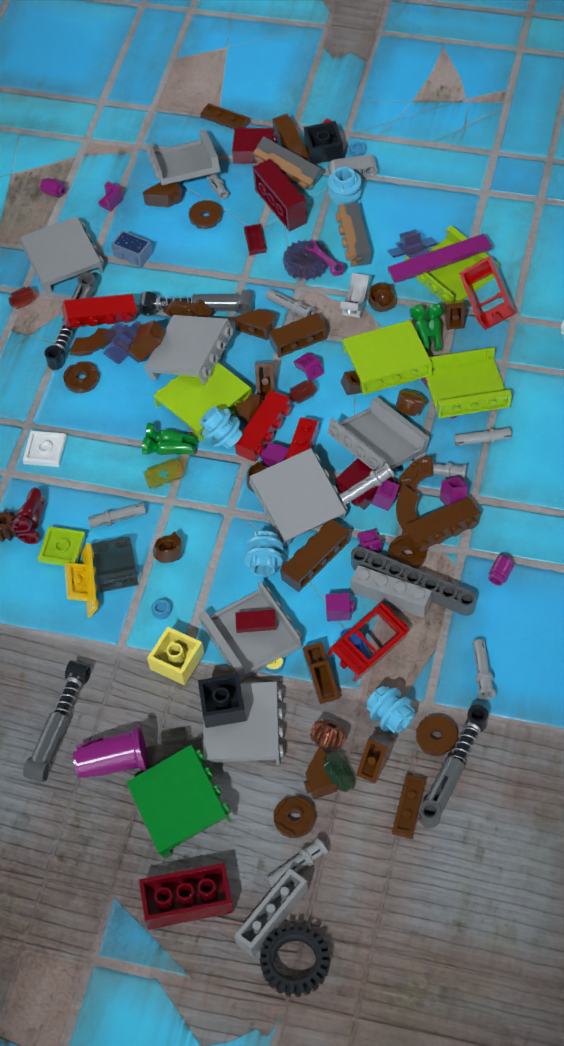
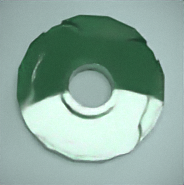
M331 752L326 755L323 767L329 780L334 785L338 784L340 791L348 792L353 789L356 782L348 763L338 753Z

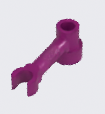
M310 240L314 248L309 249L305 246V249L308 252H313L330 266V273L333 276L341 275L344 271L343 264L335 262L319 249L314 240ZM336 265L340 267V271L335 270Z

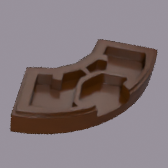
M175 298L163 309V312L170 317H173V315L208 317L212 314L213 310L200 299L196 302L185 303Z
M98 328L89 337L75 338L69 351L70 355L85 356L99 349H104L115 338V331Z
M432 456L416 460L405 469L397 481V484L400 486L396 496H399L404 486L415 492L421 481L425 478L433 477Z
M404 486L400 492L396 503V516L402 529L404 525L419 519L416 509L421 498L407 486Z

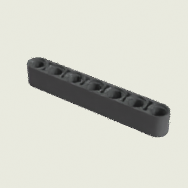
M356 547L351 551V565L355 571L359 565L431 590L432 603L461 615L469 616L475 612L476 596L467 589L364 547Z

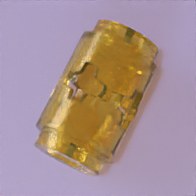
M178 459L167 460L160 465L148 467L146 471H143L149 489H157L166 485V483L181 480L180 478L184 476ZM161 469L168 471L169 474L166 475V479L159 477L158 474L161 473Z

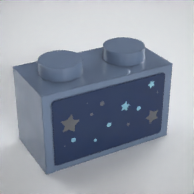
M123 230L111 244L115 257L143 267L153 254L150 241Z

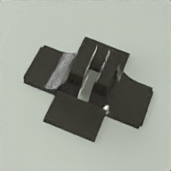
M183 727L163 730L161 732L162 745L147 747L148 767L157 765L190 745L196 750L200 749L203 753L202 738L186 740V731Z

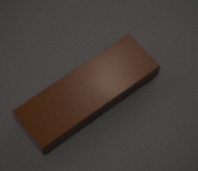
M209 103L200 113L201 118L231 129L246 128L251 122L247 116Z
M406 774L392 835L413 839L419 816V808L426 786V778Z

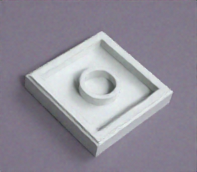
M30 431L23 463L60 467L67 440L66 433Z

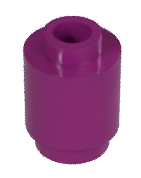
M44 178L41 181L40 190L44 194L60 198L65 194L66 186L62 181Z
M498 556L489 571L488 579L491 583L501 586L507 581L514 568L512 559L508 556Z

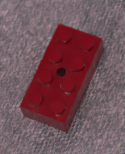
M271 159L253 166L255 191L290 232L307 224L306 198L298 192L294 184L290 183L287 175L280 171L279 166L274 164Z
M225 862L139 879L144 920L148 930L234 913Z

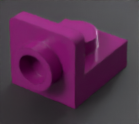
M308 352L293 361L296 368L305 372L307 380L310 382L324 373L319 358Z
M376 529L357 534L360 547L376 553L382 552V541L378 538Z

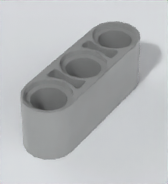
M373 155L335 159L328 163L330 175L337 168L345 166L358 173L361 179L374 177L378 173L376 160Z

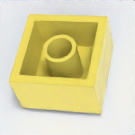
M167 626L147 657L150 670L185 685L205 653L201 641Z

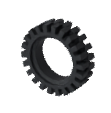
M294 923V927L285 924L284 929L278 927L275 934L271 932L268 935L269 939L264 940V947L260 950V964L266 982H269V986L272 989L276 988L280 994L284 992L289 997H291V994H295V997H300V993L308 995L311 989L317 990L318 984L322 985L325 981L324 977L328 975V967H330L328 947L321 934L318 935L314 928L310 930L308 925L304 924L303 927H300L299 923ZM294 941L307 944L313 950L316 957L312 970L306 976L297 979L283 976L274 965L275 955L279 948L286 943Z

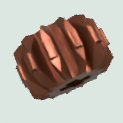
M6 509L3 513H0L1 542L5 539L10 541L12 536L17 537V532H14L11 528L17 516H15L13 511L8 513Z
M319 719L312 726L310 737L317 745H321L329 750H338L344 744L347 733L339 724Z

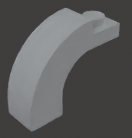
M351 274L347 298L345 301H341L340 308L343 309L342 315L357 318L362 316L369 295L372 275Z

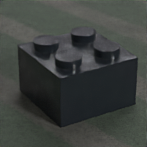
M336 121L303 127L304 142L312 164L344 158L343 143Z
M239 673L198 680L205 728L246 721Z

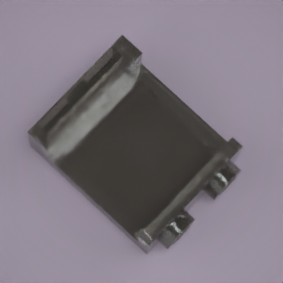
M119 537L114 540L99 541L92 544L100 592L139 585L130 537Z

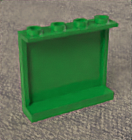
M192 745L126 782L158 853L165 859L172 855L171 849L223 819H226L228 822L232 821L229 816L231 810L226 801L222 802L220 798L223 794L217 784L214 785L211 780L214 778V775L208 766L205 767L203 763L206 760L200 749L196 750Z

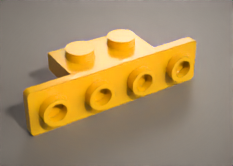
M86 543L81 553L82 564L66 563L64 569L67 599L86 601L87 617H92L94 612L98 610L99 601L96 599L97 583L94 581L96 568L93 566L94 551L91 549V543Z

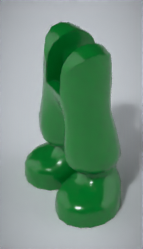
M439 303L431 304L427 308L428 321H426L425 307L414 305L410 308V316L416 321L415 328L426 352H429V342L434 341L435 352L441 351L442 325L439 318L443 314V306Z
M148 422L146 437H144L142 443V454L148 455L155 452L159 455H194V446L197 444L198 438L163 429L158 433L155 425Z

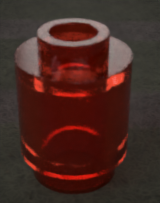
M29 286L22 287L9 294L8 302L12 308L19 309L32 303L35 295Z
M304 380L290 388L289 397L293 403L301 404L317 393L316 386L311 380Z

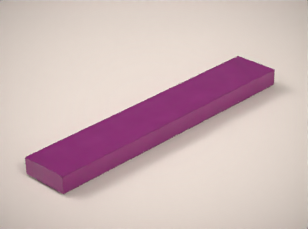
M483 233L389 266L388 272L394 283L491 250V244Z

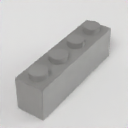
M359 565L351 579L352 594L378 603L382 602L384 605L421 618H425L432 603L431 590Z
M289 869L234 935L236 945L254 958L263 947L264 940L269 939L268 935L276 931V928L282 924L308 892L307 881Z

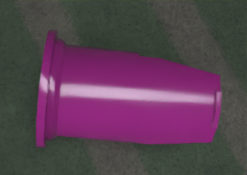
M136 725L132 732L98 738L77 745V751L73 752V760L78 778L103 776L137 768L143 771L149 769L146 743L140 725Z

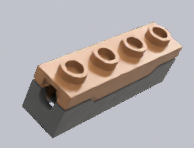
M264 136L253 152L255 161L258 164L271 159L274 164L279 166L280 171L287 175L290 182L292 180L297 182L298 186L305 190H312L322 174L321 168Z
M358 202L338 205V213H335L336 222L340 223L338 225L339 234L343 235L341 240L343 248H346V261L350 262L351 267L371 264V251Z

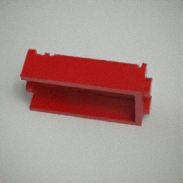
M490 256L459 273L477 321L485 330L517 313L497 263ZM493 273L500 292L490 299L479 303L472 284ZM503 297V303L483 313L481 308L483 305L496 298Z
M381 602L340 640L333 644L327 654L331 656L335 653L341 659L340 666L343 669L349 667L355 673L353 681L356 683L407 636L409 629L404 621L399 620L393 614L390 607ZM376 615H379L397 633L380 651L360 631ZM353 634H357L356 636L361 638L375 653L370 660L350 642L349 638Z

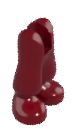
M36 487L29 491L26 501L18 511L17 518L13 521L11 527L14 532H18L17 538L27 544H36L40 539L36 529L40 525L46 502L40 490Z

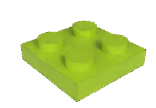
M48 526L38 555V561L59 566H65L66 563L77 564L86 538L85 532Z

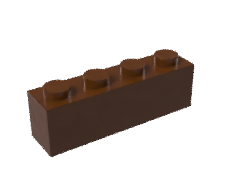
M466 497L404 525L401 538L413 554L420 551L423 552L430 546L441 544L452 536H458L467 529L475 528L479 524L481 512L470 498Z
M333 519L327 524H323L319 532L315 536H311L302 549H298L294 556L281 566V580L297 592H300L350 542L349 531Z

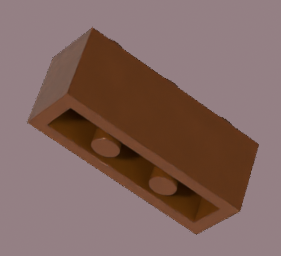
M318 313L269 331L270 344L278 358L327 339L326 326Z

